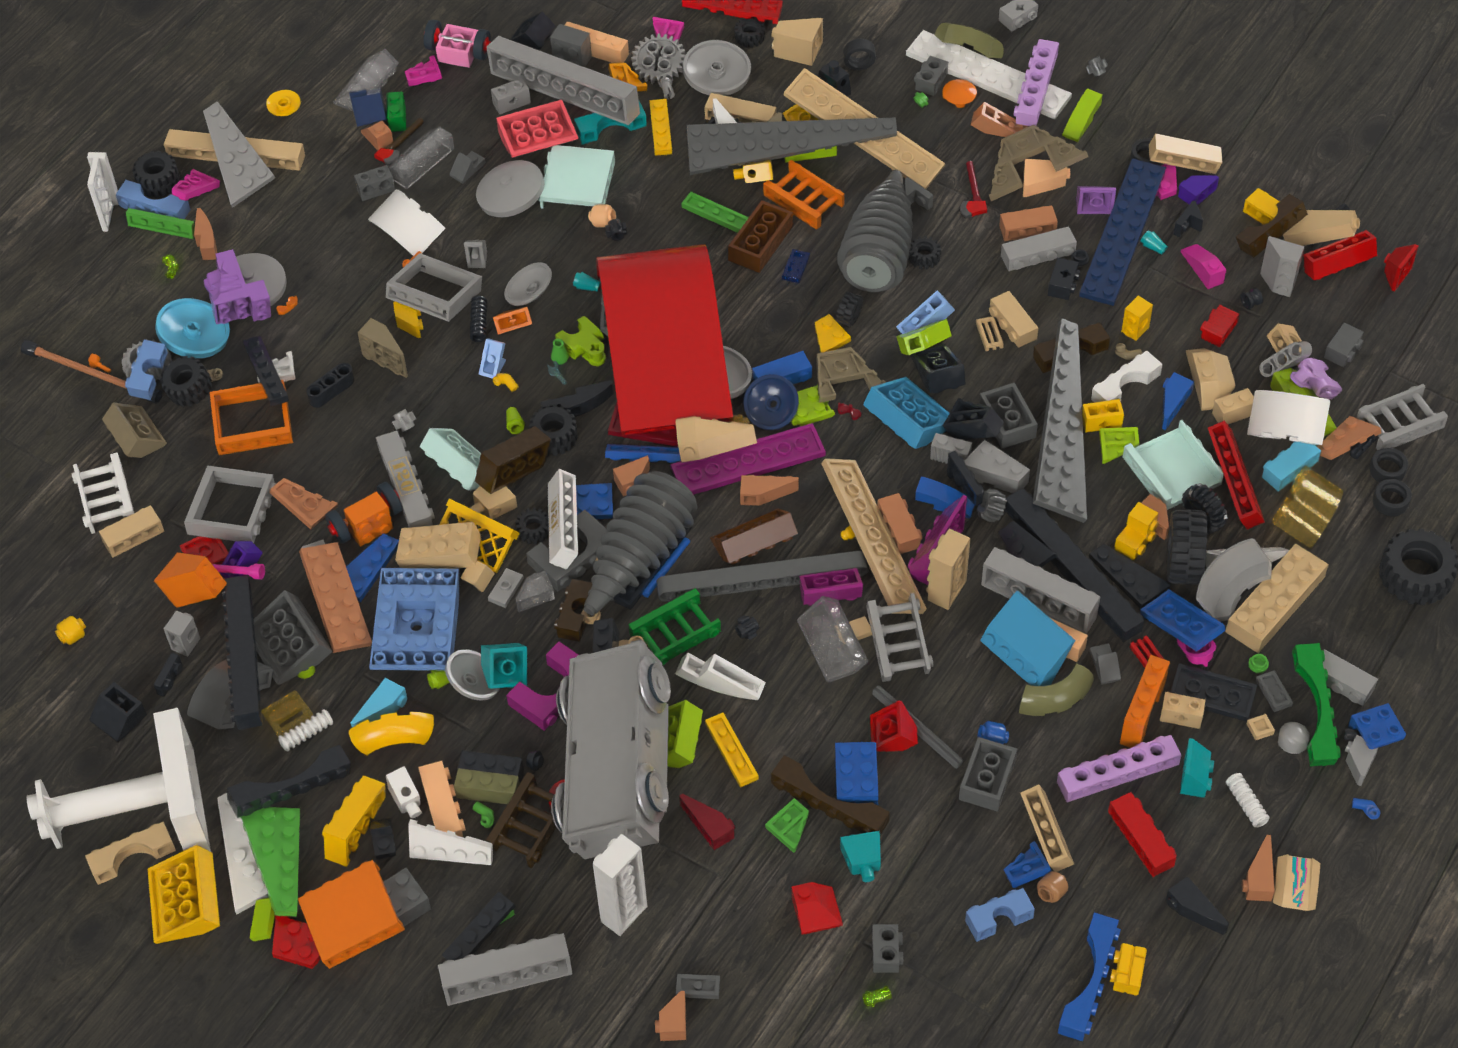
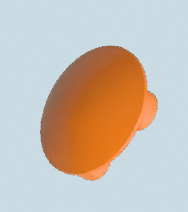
M956 79L944 86L942 96L948 102L955 104L956 107L963 108L965 104L972 102L976 98L977 90L971 82Z

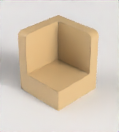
M476 560V566L467 567L461 575V579L483 592L495 573L487 565Z

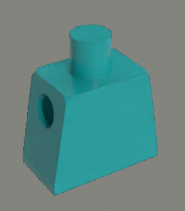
M875 831L840 837V849L852 875L861 874L863 882L873 881L875 879L874 872L879 871L881 866L880 832Z

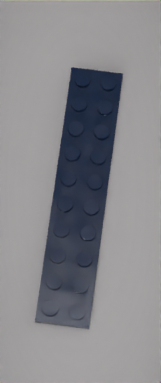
M1136 159L1131 160L1080 290L1079 297L1112 306L1115 305L1165 175L1166 167Z

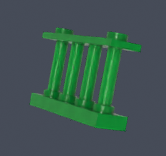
M694 588L630 623L629 634L631 637L641 636L654 655L662 662V665H665L670 659L708 638L717 636L721 632V621L718 618L710 622L698 606L700 604V593ZM692 610L703 624V627L694 631L682 614ZM675 619L687 634V636L678 641L665 625L666 622ZM659 628L671 645L660 650L648 632Z

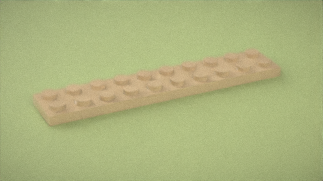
M805 68L784 91L785 97L819 120L878 118ZM898 131L895 137L854 143L892 170L901 171L904 178L909 177L924 189L928 188L945 167L943 161Z
M824 459L821 464L887 605L909 602L910 594L914 593L915 599L918 598L921 609L918 612L923 614L927 608L856 460ZM906 610V611H901V612H895V613H892V614H912V613H911V610Z

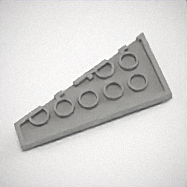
M217 101L203 112L229 201L233 208L274 180L275 176Z

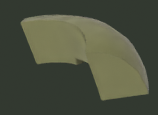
M941 23L935 32V36L943 43L961 46L966 43L974 46L973 50L982 53L988 58L1003 57V44L995 37L976 28L956 23Z
M1076 663L1073 671L1058 683L1048 686H1031L1026 684L1019 713L1031 716H1045L1047 713L1057 712L1058 714L1072 708L1073 704L1080 699L1082 700L1089 692L1094 682L1093 674L1084 666Z

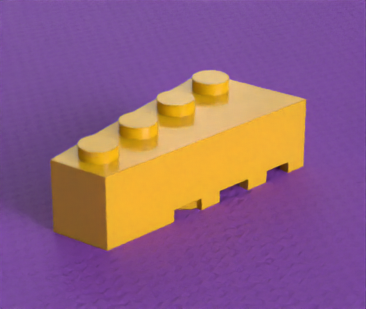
M362 776L360 781L354 784L350 795L344 798L341 808L335 811L331 822L326 824L323 829L325 859L346 867L350 862L349 854L351 851L356 852L359 846L360 834L365 835L370 818L374 819L385 799V783Z

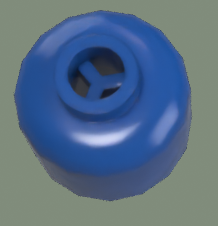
M986 721L983 725H980L977 737L1004 744L1008 742L1009 732L1006 731V727L1002 723Z

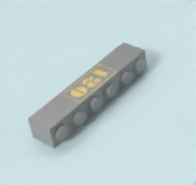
M398 431L376 437L379 452L393 488L399 495L402 511L409 528L433 526L432 519H435L432 508L428 509L427 507L429 501L426 493L422 494L421 492L423 490L421 480H417L415 477L418 474L415 465L410 464L412 461L410 452L404 449L406 447L404 437H400Z

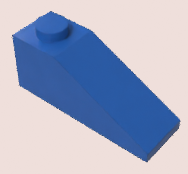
M1175 372L1170 378L1167 377L1163 384L1165 389L1163 395L1162 429L1165 431L1191 395L1194 381Z

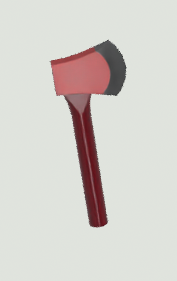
M968 161L966 166L973 201H963L960 206L961 214L966 218L987 213L986 201H982L979 195L972 161Z

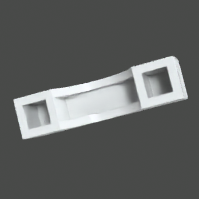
M1148 351L1137 355L1133 361L1124 364L1117 372L1111 373L1106 380L1097 383L1092 389L1091 400L1095 403L1120 399L1121 402L1122 391L1120 388L1124 384L1129 382L1149 384L1161 375L1162 363Z

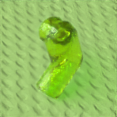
M167 254L162 258V263L169 267L166 277L173 279L179 264L174 256Z

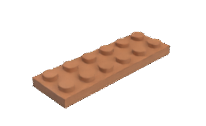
M338 542L301 548L299 553L333 653L371 646L372 641Z

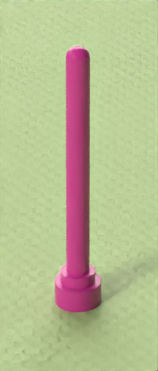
M212 564L219 573L246 574L253 579L261 580L265 575V566L263 564H254L250 567Z

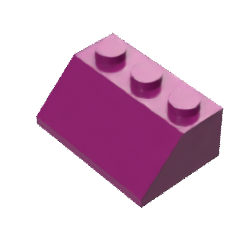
M857 568L799 576L801 598L804 605L813 606L820 602L834 603L842 599L855 600L857 597H862L863 583Z

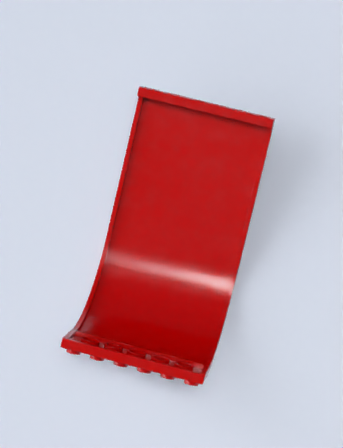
M700 244L596 257L597 276L601 281L621 436L676 429V419L693 416L707 420L717 419L721 422H733L716 293L706 245Z

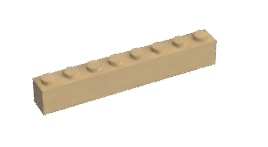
M169 129L164 142L165 151L168 155L218 162L210 133ZM245 137L267 167L301 170L305 158L302 143Z

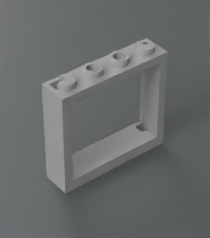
M419 253L386 283V298L449 322L471 301L472 297L481 292L482 276ZM419 271L464 288L450 301H446L405 284Z
M207 466L184 521L187 535L230 541H252L254 543L257 534H260V525L265 521L266 510L271 506L272 495L270 494V489L276 485L273 474ZM216 482L262 488L247 526L201 520Z

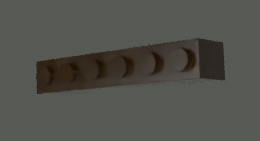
M785 755L771 773V783L777 789L789 792L795 799L807 802L812 808L822 810L830 818H836L842 821L845 826L855 828L862 834L879 831L881 835L889 823L890 812L872 802L849 803L826 795L809 780L802 764Z

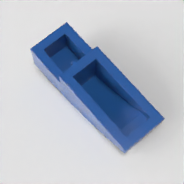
M921 476L916 489L915 500L933 504V509L944 511V509L965 494L943 483ZM968 497L965 517L971 518L975 505Z

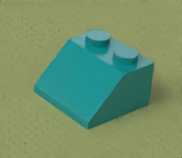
M519 643L481 645V667L488 688L515 687L519 682L527 686V646Z
M1189 738L1184 757L1180 794L1205 798L1206 791L1211 790L1212 778H1209V772H1213L1214 761L1211 760V752L1191 738Z

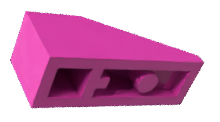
M1198 244L1181 249L1182 255L1207 289L1224 283L1226 268L1215 255Z

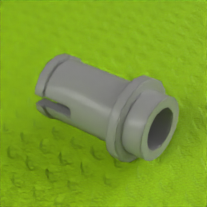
M669 77L661 78L659 86L663 90L664 98L668 100V94L670 99L674 98L675 93L672 88V80Z

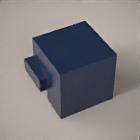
M381 88L349 92L357 127L386 120L387 113Z

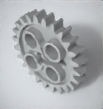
M658 33L657 38H655L652 34L651 39L645 37V42L639 41L640 46H635L636 51H632L633 69H635L636 74H639L640 79L644 77L645 82L650 79L651 84L657 81L659 85L661 78L669 77L673 81V76L679 77L678 72H683V61L686 55L685 49H683L682 44H679L678 39L673 40V36L668 39L667 34L661 37L660 33Z

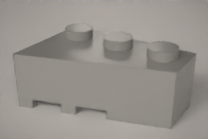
M986 440L964 460L965 466L973 472L975 479L979 483L983 484V482L994 485V488L1010 493L1017 492L1029 483L1030 469Z

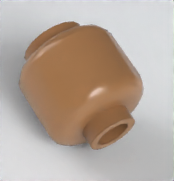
M1048 872L1037 883L1038 895L1045 902L1055 903L1059 901L1068 891L1066 878L1058 872Z

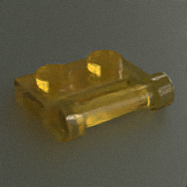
M296 690L261 710L262 715L277 736H284L285 732L288 733L290 729H295L296 725L300 726L301 722L305 723L306 719L310 720L311 716H314ZM301 711L304 713L285 726L280 727L279 724Z

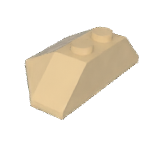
M1205 348L1186 350L1201 411L1213 410L1214 401L1230 395L1236 386L1228 356Z

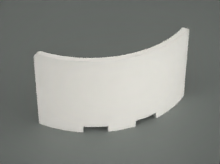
M397 189L368 219L388 233L413 256L418 251L423 253L445 229L430 213L422 212L419 209L421 206L412 198L409 199L403 192Z
M1256 390L1247 435L1272 439H1286V437H1290V441L1322 445L1330 400L1294 393Z

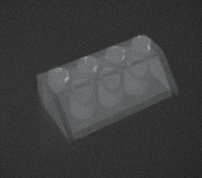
M386 49L368 57L333 103L353 111L349 92L382 88L388 82L387 78L396 72L395 68L399 62Z
M441 127L426 132L399 155L397 160L388 165L393 181L408 189L454 149L452 134Z
M822 596L797 619L827 682L830 683L855 674L869 662L837 599Z

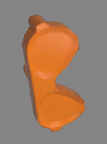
M297 296L289 297L288 302H286L287 306H277L278 314L285 315L298 304Z

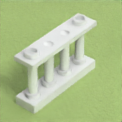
M118 453L110 454L112 462H109V465L80 472L77 464L73 465L75 472L71 473L74 484L78 483L86 515L82 517L85 528H90L91 534L95 533L94 523L118 516L128 517L134 514ZM108 472L115 473L111 480L86 487L83 485V479ZM114 486L115 488L119 487V491H116V494L87 501L86 494ZM116 501L123 503L119 509L91 516V508Z

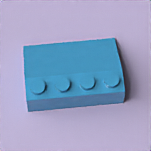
M907 377L871 387L863 404L872 414H875L885 425H888L895 431L896 435L902 437L914 449L926 446L932 442L935 433L942 434L946 431L943 424L949 412Z
M1016 591L988 625L980 641L1031 686H1048L1053 682L1076 640L1022 593Z

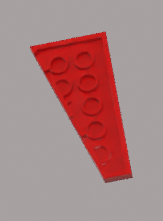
M682 0V7L698 10L708 8L710 12L714 13L720 10L724 11V15L745 19L756 17L761 22H765L768 19L772 20V24H778L783 0Z

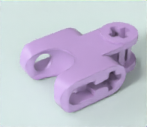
M1313 358L1304 359L1298 365L1299 370L1290 374L1291 380L1297 386L1312 389L1318 397L1333 399L1342 391L1339 383L1332 380L1325 373L1329 368L1321 360Z

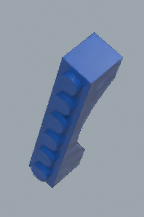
M1094 913L1087 936V942L1094 960V973L1083 993L1065 1005L1058 1034L1083 1041L1085 1034H1090L1093 1022H1090L1089 1019L1091 1015L1095 1016L1098 1003H1095L1096 996L1101 997L1103 991L1102 977L1107 978L1110 966L1106 964L1108 959L1112 960L1115 947L1112 944L1114 940L1118 941L1121 929L1117 928L1119 920Z

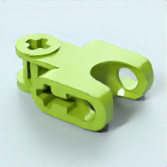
M582 316L577 320L578 333L568 334L561 330L555 334L556 339L564 341V345L572 359L582 356L593 366H600L605 363L606 354L604 353L605 348L602 343L604 336L601 330L587 317Z

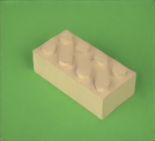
M474 522L401 528L395 560L400 568L456 569L474 567L478 557L481 534Z
M948 529L945 535H941L938 547L936 549L933 548L929 555L930 564L928 570L930 573L927 578L929 585L926 590L928 592V601L947 610L950 609L967 581L969 537Z

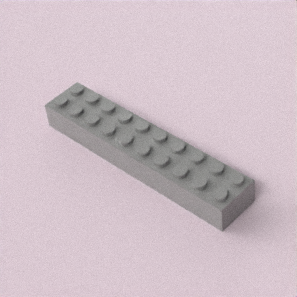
M501 36L496 37L486 47L490 71L495 76L511 82L523 78L530 89L629 125L640 114L637 86Z

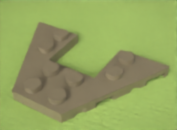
M1035 125L1001 139L998 164L995 166V177L992 179L993 186L991 194H989L990 200L994 201L1024 187L1014 165L1046 150L1057 172L1087 158L1088 154L1086 151L1075 148L1073 144H1068L1065 140L1057 136L1053 137L1045 130H1040Z

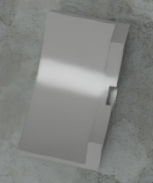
M1253 538L1231 546L1222 552L1204 572L1197 589V601L1207 614L1219 622L1227 621L1234 614L1235 608L1241 599L1240 595L1245 589L1249 590L1256 584L1271 579L1272 562Z

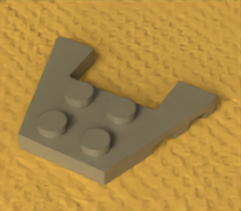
M851 347L817 353L816 366L820 403L836 399V393L832 384L864 378L870 390L871 387L886 382L884 380L881 381L877 377V373L874 370H870L865 365L866 362Z

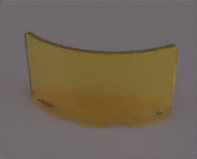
M1304 465L1294 479L1290 489L1291 498L1284 500L1272 518V523L1309 548H1312L1335 513L1341 501L1343 490Z

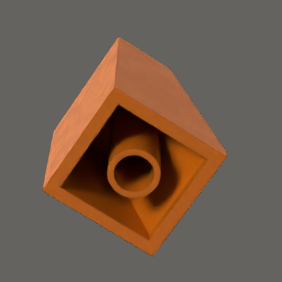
M178 552L154 580L175 607L216 598L227 584L207 557Z

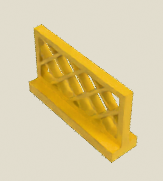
M449 499L446 504L448 508L439 525L449 524L448 519L451 513L457 515L458 523L474 522L476 527L477 525L481 527L478 529L479 532L487 529L491 538L484 541L480 539L479 546L482 556L477 557V561L487 565L493 572L498 573L513 540H517L520 533ZM502 537L507 539L504 547L498 549L495 540ZM492 541L494 551L485 554L483 545ZM496 554L497 562L492 567L488 564L487 557Z

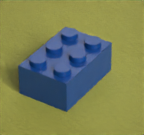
M876 742L835 743L836 799L849 803L872 802L878 805Z

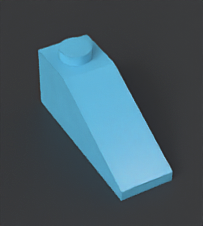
M385 678L350 722L351 727L365 720L370 722L381 719L380 715L396 713L407 702L405 688Z

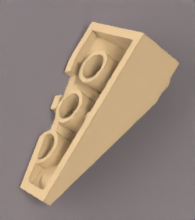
M696 416L676 419L677 441L682 462L704 459L757 443L754 425L728 423L718 421L717 419H701V417Z

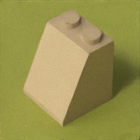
M811 18L779 21L777 26L773 28L771 35L774 38L772 43L774 57L812 66L823 43V19Z

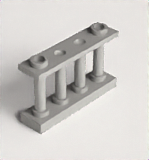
M1424 384L1413 386L1404 392L1371 405H1364L1359 409L1357 419L1367 420L1370 424L1381 427L1374 416L1383 413L1395 429V431L1388 433L1381 427V434L1378 435L1379 439L1376 445L1377 450L1397 447L1445 427L1448 415L1444 411L1434 413L1422 398L1425 390ZM1416 401L1427 418L1418 420L1407 406V403ZM1399 407L1411 424L1401 426L1390 410Z
M914 593L910 594L909 602L880 607V605H876V600L867 602L866 609L882 682L890 681L892 674L897 671L924 667L925 674H929L931 667H933L932 656H928L919 617L920 602L918 598L915 599ZM911 610L913 621L888 626L881 625L879 617H882L884 614ZM915 629L917 640L892 645L885 644L883 636H886L888 633ZM914 648L920 649L922 659L896 664L889 663L888 655L892 652Z

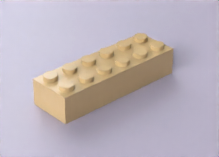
M1295 544L1273 568L1271 579L1262 581L1228 619L1226 633L1259 653L1325 578L1329 564Z

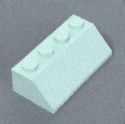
M430 428L420 445V448L425 451V455L433 458L439 467L446 469L450 473L449 475L462 483V487L466 490L472 491L479 488L480 485L475 482L481 453L454 429Z

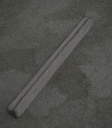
M878 685L873 689L872 694L886 707L897 702L881 686ZM909 712L917 726V735L954 768H959L963 764V759Z

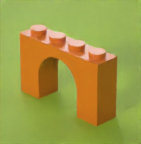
M1150 655L1124 719L1120 740L1121 745L1133 748L1143 742L1154 702H1159L1165 687L1170 661Z

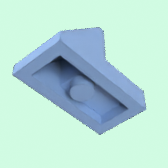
M489 338L486 339L479 375L493 378L500 373L506 362V359L502 358L505 343Z

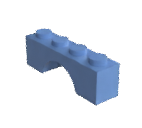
M128 180L124 181L116 193L118 204L124 209L132 208L185 219L191 210L188 200H180L179 197L172 194L159 200L146 198L141 184Z

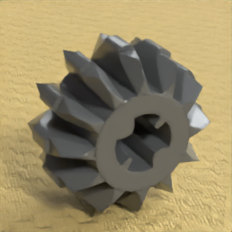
M995 489L984 491L983 502L977 508L978 516L988 522L999 521L1001 515H1004V509H1006L1005 504L1007 500H1005V495Z

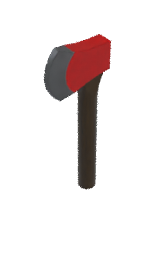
M418 118L390 145L380 148L374 154L375 159L385 164H390L397 160L400 152L395 149L424 123L423 119Z

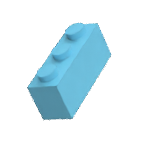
M1294 441L1290 448L1286 451L1282 450L1274 460H1269L1265 463L1262 478L1277 491H1280L1319 461L1321 450L1315 445Z

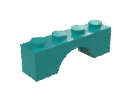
M640 101V114L629 125L597 113L575 118V131L581 144L597 141L600 132L609 126L620 125L630 131L646 127V114Z

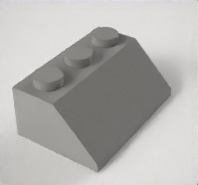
M1269 236L1260 274L1272 292L1290 297L1297 280L1304 246Z

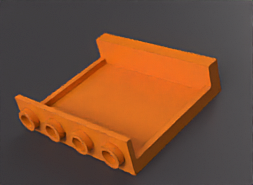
M373 860L362 863L352 871L344 872L340 877L327 881L321 887L308 891L298 898L321 960L329 969L405 930L403 923L397 917L380 876V868Z

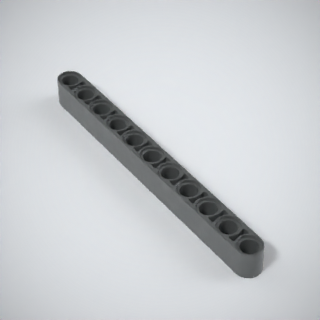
M853 551L667 575L658 578L656 583L659 600L668 602L694 588L700 593V597L799 585V576L857 568L859 575L864 576L869 570L863 552Z

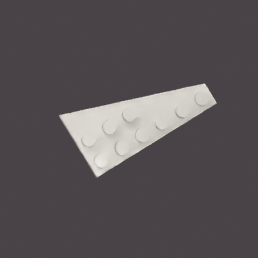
M227 793L217 799L234 908L237 915L255 905L256 900L268 898V891L263 883L260 869L257 867L249 845V839L246 831H244L241 817H236L227 800Z

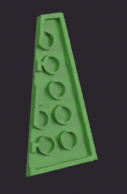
M268 807L254 811L248 816H242L243 828L247 833L249 845L257 867L260 869L263 883L267 888L268 897L275 916H297L300 808Z

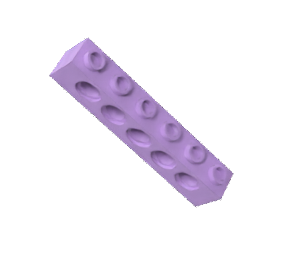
M1039 39L1037 46L1034 45L1032 52L1034 57H1030L1028 66L1030 70H1026V82L1023 81L1021 92L1023 93H1019L1017 104L1019 106H1015L1014 109L1016 124L1037 126L1058 56V42Z
M1171 735L1159 736L1153 741L1139 743L1133 748H1124L1115 754L1103 755L1097 760L1085 761L1073 768H1064L1058 772L1057 784L1066 802H1070L1177 766L1180 763L1181 753Z

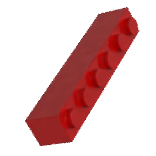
M1225 420L1208 427L1240 521L1246 529L1264 523L1261 509L1232 429Z

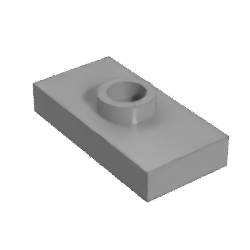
M506 568L488 596V601L506 608L523 581V574Z

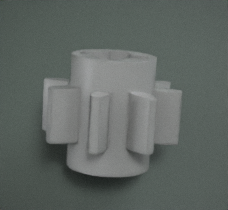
M404 409L393 415L395 420L392 423L396 430L401 428L402 432L415 426L413 420L416 417L412 411L407 412Z

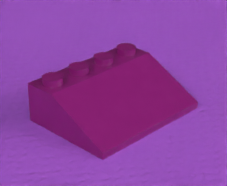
M961 496L944 509L941 516L938 515L936 517L933 529H929L925 536L924 544L921 543L919 545L916 557H912L909 561V573L913 579L929 585L927 581L930 573L928 570L930 564L929 555L933 548L936 549L938 547L941 535H945L948 529L962 534L965 525L967 496Z

